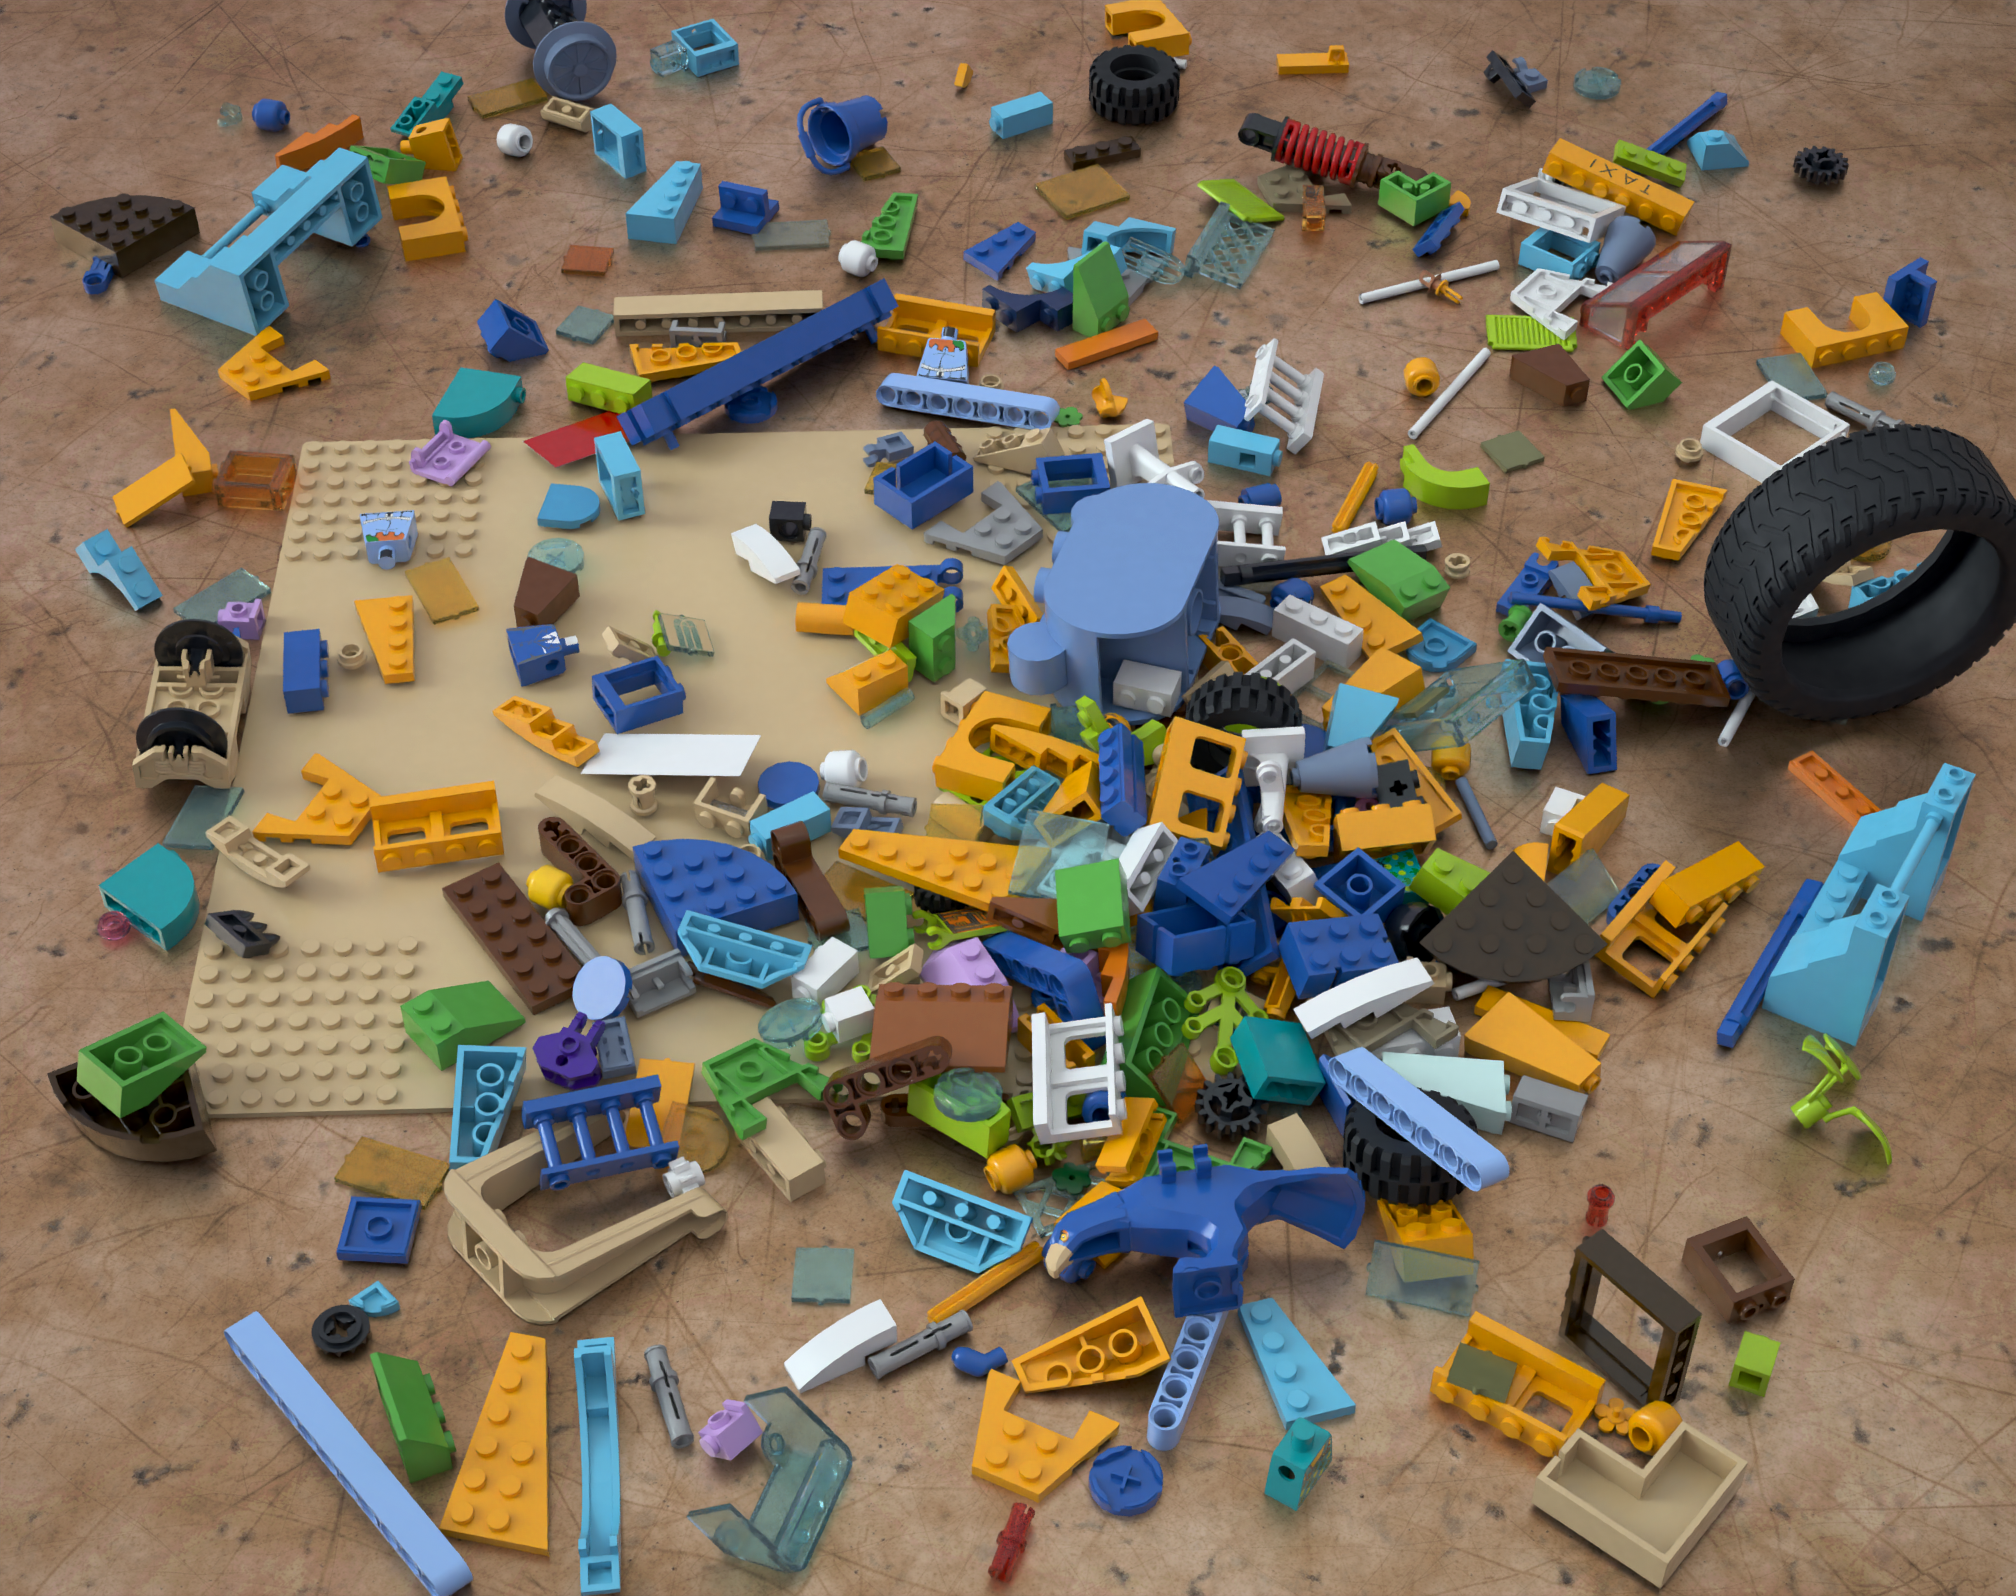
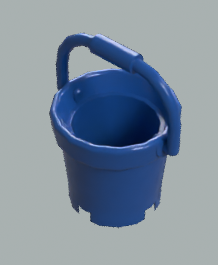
M868 95L839 103L824 102L822 97H818L804 104L797 115L798 138L806 157L810 159L813 166L821 173L829 176L838 175L850 170L849 163L857 156V153L885 138L888 121L886 117H881L879 110L883 109L881 104L875 98ZM817 105L811 110L809 115L807 134L803 127V116L806 110ZM816 153L824 162L841 167L831 170L823 167L816 159Z

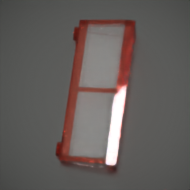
M1725 241L1675 242L1591 299L1586 300L1580 308L1581 317L1579 325L1628 351L1636 343L1634 339L1639 331H1647L1650 318L1702 283L1715 293L1724 288L1732 245Z

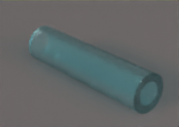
M905 688L860 717L862 725L866 729H870L915 699L913 692L909 688Z

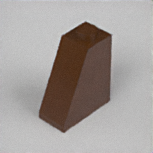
M1560 344L1512 355L1509 377L1513 381L1562 407L1587 401L1590 379Z
M528 557L525 561L514 602L517 628L553 625L580 597L577 574Z

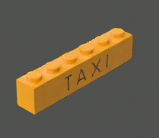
M1561 138L1550 150L1542 169L1543 173L1580 191L1626 206L1625 212L1677 236L1685 224L1694 205V201Z

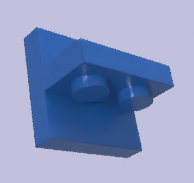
M722 181L718 186L721 208L712 217V223L715 227L758 235L779 211V201L768 199V191L765 189Z
M1921 257L1888 277L1883 299L1901 318L1919 328L1927 324L1937 285L1935 279L1926 275L1929 261Z

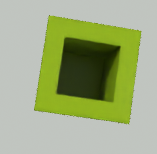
M1744 1331L1728 1386L1765 1397L1781 1342L1769 1339L1764 1335H1756Z

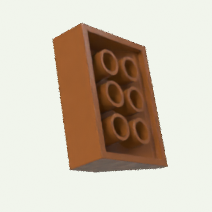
M889 982L879 984L875 1000L869 1059L932 1036H941L950 1042L953 1051L944 1072L1005 1073L1013 1027L1012 986H1003L998 983L987 985H969L967 983L936 985L932 982L921 984ZM932 1050L928 1057L936 1056L937 1060H940L942 1055H935ZM905 1061L895 1063L899 1071H912L911 1066Z

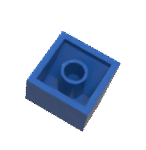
M497 299L492 302L477 321L481 330L480 334L488 346V352L496 358L502 357L512 362L543 355L549 351L536 321Z
M1359 847L1314 883V888L1348 916L1379 914L1382 924L1395 908L1403 904L1406 887L1404 883Z

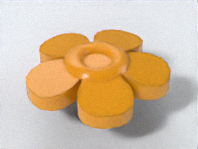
M1615 1397L1609 1399L1608 1406L1602 1403L1597 1404L1594 1409V1415L1600 1419L1598 1428L1607 1434L1612 1433L1615 1428L1617 1434L1621 1436L1628 1435L1629 1418L1635 1412V1409L1630 1407L1623 1409L1624 1401Z

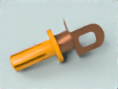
M1426 270L1420 273L1419 281L1429 288L1427 293L1435 289L1437 296L1444 294L1456 304H1459L1460 301L1448 292L1460 300L1463 299L1461 295L1448 287L1449 282L1446 279L1440 281L1441 274L1435 277ZM1425 274L1431 277L1429 283L1423 280Z

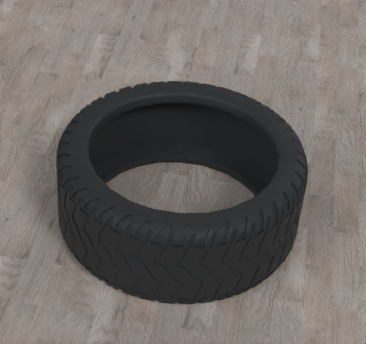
M1894 424V428H1890L1889 425H1883L1881 427H1873V431L1869 432L1867 429L1849 434L1848 438L1841 436L1826 442V446L1819 445L1805 452L1803 457H1797L1785 464L1782 470L1775 471L1762 482V485L1757 486L1749 493L1745 501L1741 502L1732 512L1730 518L1726 520L1724 526L1719 531V535L1714 540L1707 558L1704 574V598L1709 616L1751 691L1764 703L1786 715L1813 721H1842L1849 718L1855 719L1866 717L1870 714L1883 713L1892 708L1895 709L1906 705L1914 699H1920L1932 693L1935 688L1939 689L1951 682L1955 675L1960 676L1972 667L1974 661L1978 662L1990 652L1989 648L1991 646L1995 647L2005 636L2004 631L2006 629L2009 631L2013 624L2016 623V500L1986 455L1979 447L1966 438L1940 427L1932 428L1930 425L1915 424V427L1911 424ZM1939 529L1947 530L1933 552L1912 573L1887 591L1860 605L1830 615L1805 619L1792 618L1802 601L1826 577L1851 559L1880 544L1912 533Z

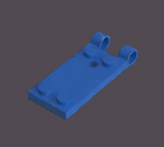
M956 558L945 559L941 565L906 566L915 574L934 581L936 585L938 583L955 585L963 579V564ZM893 566L823 568L821 603L846 605L849 592ZM947 570H956V571H958V572H956V573H948V572H946V571H947ZM955 586L944 588L943 599L953 594L958 599L956 600V612H959L963 608V591Z

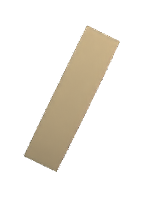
M230 815L205 832L206 837L236 866L255 879L270 886L287 887L311 870L309 864L290 852L282 856L253 838L250 828Z

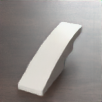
M1376 521L1321 537L1325 555L1369 551L1393 539L1404 546L1424 544L1427 551L1442 547L1435 521L1407 529L1405 521L1378 529Z
M1417 957L1385 966L1351 979L1321 993L1293 1010L1310 1038L1313 1039L1338 1023H1341L1345 1029L1372 1012L1378 1018L1434 985V982Z

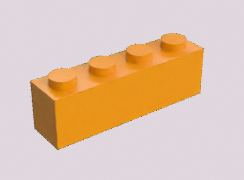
M1737 841L1663 880L1649 900V903L1675 928L1687 922L1693 924L1703 913L1708 912L1711 914L1723 902L1731 903L1742 892L1750 893L1761 881L1758 877L1765 866Z

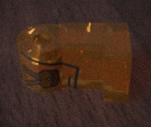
M1303 185L1302 231H1324L1326 219L1323 185ZM1307 218H1320V221L1311 224L1307 222Z

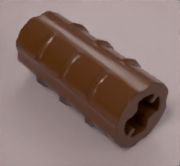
M932 421L926 425L923 436L927 440L928 445L935 441L951 451L952 457L957 455L966 461L967 457L962 450V446L957 443V439L955 436H952L951 430L942 421Z

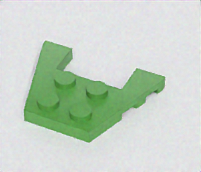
M755 1038L703 1062L701 1071L742 1141L766 1129L767 1118L754 1108L752 1104L794 1083H798L817 1100L822 1101L824 1100L823 1090L829 1077L818 1073L819 1067L810 1063L805 1065L798 1064L790 1060L791 1054ZM834 1084V1091L836 1093L842 1091L843 1085Z
M1157 1107V1110L1153 1111V1113H1163L1167 1118V1122L1143 1177L1159 1174L1158 1150L1172 1149L1176 1172L1195 1169L1193 1149L1167 1140L1177 1122V1113ZM1243 1137L1230 1162L1208 1155V1157H1211L1212 1167L1231 1165L1258 1170L1270 1159L1272 1147Z

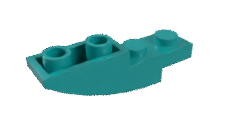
M441 71L422 98L415 96L390 128L391 132L409 137L416 125L444 119L454 108L452 99L464 84L462 77Z

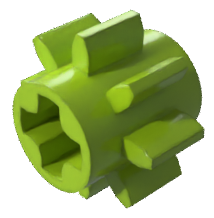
M1035 1128L1031 1129L1035 1136L1032 1138V1141L1027 1142V1145L1031 1146L1035 1159L1045 1158V1164L1051 1165L1055 1163V1157L1058 1160L1068 1157L1065 1149L1068 1145L1072 1144V1141L1041 1145Z

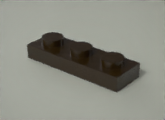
M1124 136L1110 141H1099L1096 144L1076 146L1064 150V159L1072 171L1141 157V148L1132 136Z

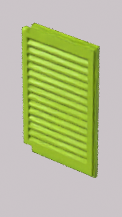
M1234 179L1203 180L1197 184L1201 190L1244 222L1259 223L1285 220L1282 214Z
M1485 316L1487 341L1493 350L1531 351L1560 344L1566 352H1573L1578 346L1576 330L1563 340L1532 316Z

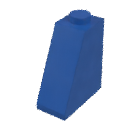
M1213 366L1184 401L1187 420L1213 432L1217 425L1252 432L1255 427L1254 417L1249 421L1244 419L1246 400L1219 367Z
M1585 694L1560 695L1561 724L1586 773L1593 774L1617 770L1616 712L1597 697Z

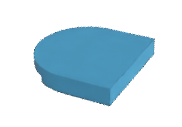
M551 483L537 517L538 526L576 529L580 528V524L589 520L593 522L600 513L599 497L594 491L586 487Z
M1429 618L1417 628L1422 632L1424 641L1406 649L1409 661L1422 667V670L1446 672L1455 669L1474 654L1477 649V643Z

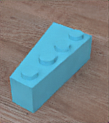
M1505 659L1497 688L1511 767L1541 770L1551 741L1558 692L1555 691L1545 663Z
M458 1045L449 1171L460 1168L497 1150L526 1070L527 1047Z

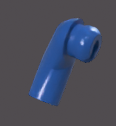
M957 1347L951 1356L956 1368L976 1377H981L989 1373L991 1369L995 1370L1008 1362L1006 1353L1001 1347H997L986 1354L968 1347Z

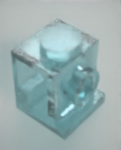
M671 40L650 49V66L661 77H666L679 70H688L687 49L676 41Z
M1056 703L1050 704L1052 737L1073 744L1085 743L1079 735L1086 728L1077 717L1076 713L1079 712L1077 705L1057 707Z

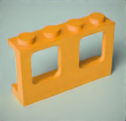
M899 293L895 294L894 298L899 307L893 309L892 316L885 327L878 326L877 328L878 350L922 358L929 338L941 339L943 327H954L958 330L957 338L977 341L965 342L968 351V366L979 367L996 331V310ZM901 329H910V330L922 331V332H927V334L918 333V332H912V331H907V330H901Z
M1175 716L1166 731L1147 812V821L1144 827L1163 822L1178 840L1182 836L1197 842H1204L1205 845L1211 846L1209 856L1211 860L1215 859L1220 850L1225 851L1230 839V833L1226 832L1227 824H1231L1236 811V805L1232 804L1233 797L1238 795L1242 784V778L1238 777L1239 769L1244 768L1248 752L1244 751L1246 738ZM1195 739H1203L1232 749L1225 778L1191 766L1190 760ZM1183 793H1190L1220 803L1213 833L1183 824L1178 820Z
M494 780L369 798L375 842L373 849L378 873L504 854ZM479 822L488 824V830L451 835V828L454 826ZM417 831L425 832L426 839L388 844V838L392 835Z
M1667 860L1662 863L1600 934V937L1608 945L1595 954L1596 957L1653 999L1662 989L1666 992L1670 990L1679 977L1675 973L1678 970L1684 973L1695 957L1691 955L1693 951L1698 954L1701 953L1711 939L1707 936L1709 932L1713 935L1717 934L1726 922L1722 915L1729 906L1723 902L1713 913H1703L1697 920L1703 927L1689 943L1683 942L1655 921L1654 917L1658 914V911L1649 903V900L1661 882L1670 877L1676 868ZM1634 940L1643 941L1671 962V965L1660 976L1658 981L1651 980L1623 959L1622 954Z
M1475 1311L1469 1319L1467 1333L1461 1340V1343L1483 1351H1491L1493 1355L1518 1363L1505 1403L1481 1394L1475 1395L1470 1390L1446 1382L1459 1345L1442 1368L1439 1366L1435 1367L1430 1392L1435 1394L1440 1400L1454 1404L1468 1412L1473 1418L1485 1421L1501 1430L1506 1436L1518 1439L1533 1447L1539 1454L1553 1458L1555 1455L1558 1456L1559 1450L1578 1428L1580 1430L1583 1429L1593 1414L1596 1405L1601 1402L1606 1379ZM1542 1396L1572 1414L1561 1432L1523 1412L1532 1397Z

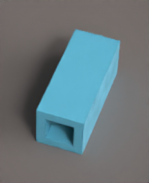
M1037 92L991 107V118L989 119L990 127L1002 139H1006L1053 124V102L1042 92Z
M1217 425L1209 439L1208 462L1271 476L1275 466L1279 467L1281 464L1283 451L1279 450L1280 439Z
M814 791L751 820V835L748 836L749 843L760 847L765 855V859L770 861L773 859L771 830L801 820L807 828L810 841L831 832L830 808Z

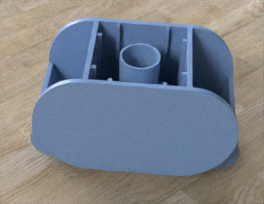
M1136 483L1119 486L1102 492L1099 495L1084 497L1076 502L1071 509L1072 527L1070 531H1058L1055 536L1052 549V568L1041 567L1036 576L1034 600L1036 603L1045 604V613L1042 615L1040 622L1028 623L1016 628L1009 635L1007 642L1010 679L1012 685L1020 692L1040 696L1053 693L1057 701L1076 716L1079 709L1075 701L1085 695L1096 702L1102 715L1116 713L1124 717L1130 726L1148 723L1152 719L1157 721L1167 716L1113 705V682L1123 660L1182 672L1181 694L1173 712H1175L1185 702L1182 695L1192 687L1207 652V645L1198 635H1208L1207 638L1211 641L1221 617L1218 591L1217 546L1219 518L1216 510L1203 497L1189 490L1167 484Z

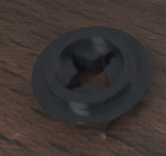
M338 1305L325 1310L316 1318L311 1333L315 1347L321 1348L325 1355L332 1352L340 1357L342 1352L350 1350L355 1353L358 1345L366 1344L367 1335L371 1332L369 1318L363 1310L352 1305ZM336 1324H338L339 1328L342 1327L344 1331L347 1330L348 1334L346 1337L336 1334Z

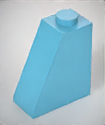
M1340 683L1333 697L1323 751L1361 737H1369L1372 741L1391 718L1399 698Z

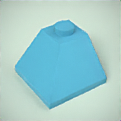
M1723 130L1698 132L1687 140V145L1702 171L1749 166V161L1734 135Z

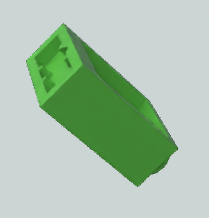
M351 145L350 151L368 157L372 177L376 181L384 184H401L422 180L425 161L389 148Z

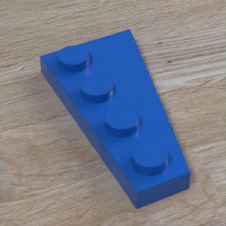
M1267 831L1179 878L1175 887L1228 926L1286 863L1295 849L1271 831Z

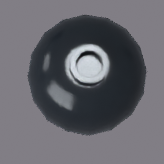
M1412 901L1399 905L1390 913L1384 922V929L1388 936L1386 942L1391 943L1399 962L1406 961L1407 956L1418 957L1420 962H1431L1434 959L1419 946V942L1444 919L1439 908L1422 902Z

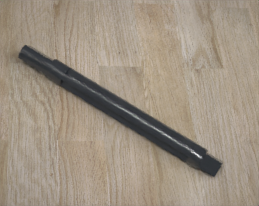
M1424 544L1405 546L1426 560L1427 549ZM1366 551L1221 567L1220 581L1225 587L1354 572L1347 563L1348 560Z

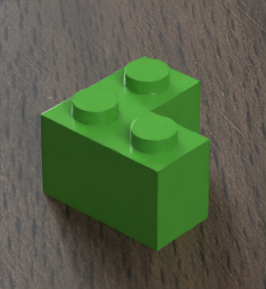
M1396 171L1381 179L1378 205L1408 224L1415 226L1449 207L1451 182L1434 172L1415 181L1402 172Z
M903 886L864 888L870 959L894 957L915 943L914 929L907 928L906 915H912L910 893H905Z

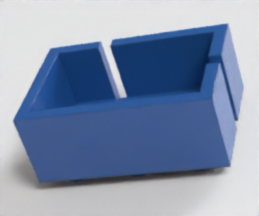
M934 441L897 463L896 469L891 467L873 478L874 504L913 530L973 493V466L957 455L952 457L951 451Z
M1197 903L1137 915L1135 951L1147 958L1149 962L1163 969L1170 976H1183L1186 972L1194 970H1210L1213 966L1224 963L1237 964L1240 960L1254 957L1256 921L1240 911L1227 926Z
M1379 914L1288 922L1278 945L1298 999L1314 998L1329 990V988L1332 989L1361 975L1399 963L1391 943L1386 942L1388 936Z

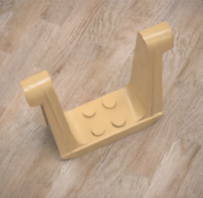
M621 1110L619 1112L622 1119V1123L624 1124L626 1114L623 1110ZM598 1114L586 1118L593 1147L611 1135L606 1115ZM569 1121L554 1123L552 1128L562 1164L571 1163L581 1156L573 1123ZM539 1130L460 1168L451 1169L444 1180L445 1196L450 1205L455 1209L447 1224L448 1239L453 1248L516 1315L527 1322L539 1325L557 1323L561 1317L690 1232L699 1239L711 1237L725 1225L728 1219V1212L702 1187H697L553 1252L534 1250L528 1246V1242L520 1230L513 1231L508 1226L506 1217L501 1210L538 1186L541 1169L548 1168Z

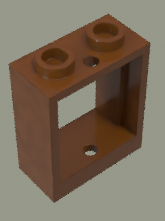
M1747 1216L1686 1240L1682 1262L1728 1324L1740 1319L1748 1320L1758 1312L1770 1307L1779 1308L1789 1300L1795 1279ZM1745 1250L1768 1281L1736 1293L1713 1261Z

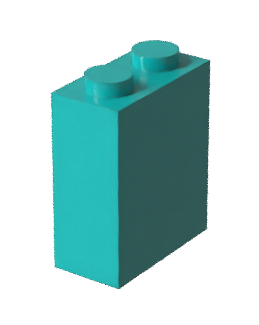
M1244 1016L1230 1037L1253 1099L1311 1105L1326 1084L1301 1023Z

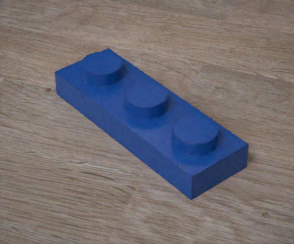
M1460 201L1439 213L1412 249L1417 257L1425 253L1431 255L1441 247L1440 242L1451 234L1449 230L1460 222L1459 217L1465 210Z

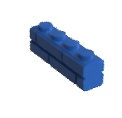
M1120 723L1104 730L1098 737V761L1101 787V818L1110 826L1113 825V829L1124 837L1146 824L1147 808L1143 742L1136 735H1131V731Z

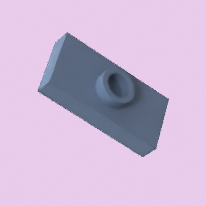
M625 1016L602 1020L606 1023V1026L596 1047L603 1079L637 1073Z

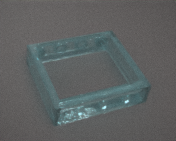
M1525 658L1449 669L1392 715L1378 735L1380 736L1395 727L1414 752L1462 747L1537 686V683ZM1450 678L1453 685L1449 686L1446 680ZM1436 687L1449 688L1450 692L1418 718H1406L1404 713ZM1469 698L1446 718H1440L1460 700Z

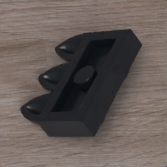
M231 910L208 913L205 925L216 934L217 938L223 940L235 951L236 955L242 958L269 954L270 948L281 937L272 933H263L268 925L251 921L255 914L249 911Z

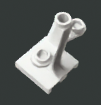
M1145 419L1104 439L1111 489L1135 484L1145 479L1149 481L1148 483L1172 485L1189 490L1203 498L1205 497L1204 490L1194 485L1200 483L1204 478V470L1199 463L1190 461L1170 467L1159 459L1154 421Z
M1304 726L1242 730L1241 735L1243 738H1246L1244 751L1248 752L1243 768L1246 787L1260 786L1261 805L1254 819V829L1258 833L1271 831L1273 834H1277L1283 829L1282 821L1286 784H1292L1290 769L1295 768L1296 761L1304 759Z

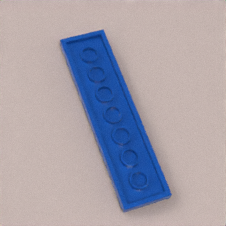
M1228 766L1214 775L1225 778ZM1239 769L1238 777L1242 778L1240 791L1237 796L1233 797L1232 804L1236 805L1235 815L1231 824H1227L1226 832L1230 833L1229 843L1226 850H1220L1215 859L1256 838L1243 769ZM1186 793L1189 813L1207 808L1208 831L1213 833L1220 803ZM1266 884L1241 910L1242 913L1256 921L1254 957L1240 960L1237 964L1224 963L1217 965L1218 971L1227 966H1233L1240 969L1245 977L1280 958Z

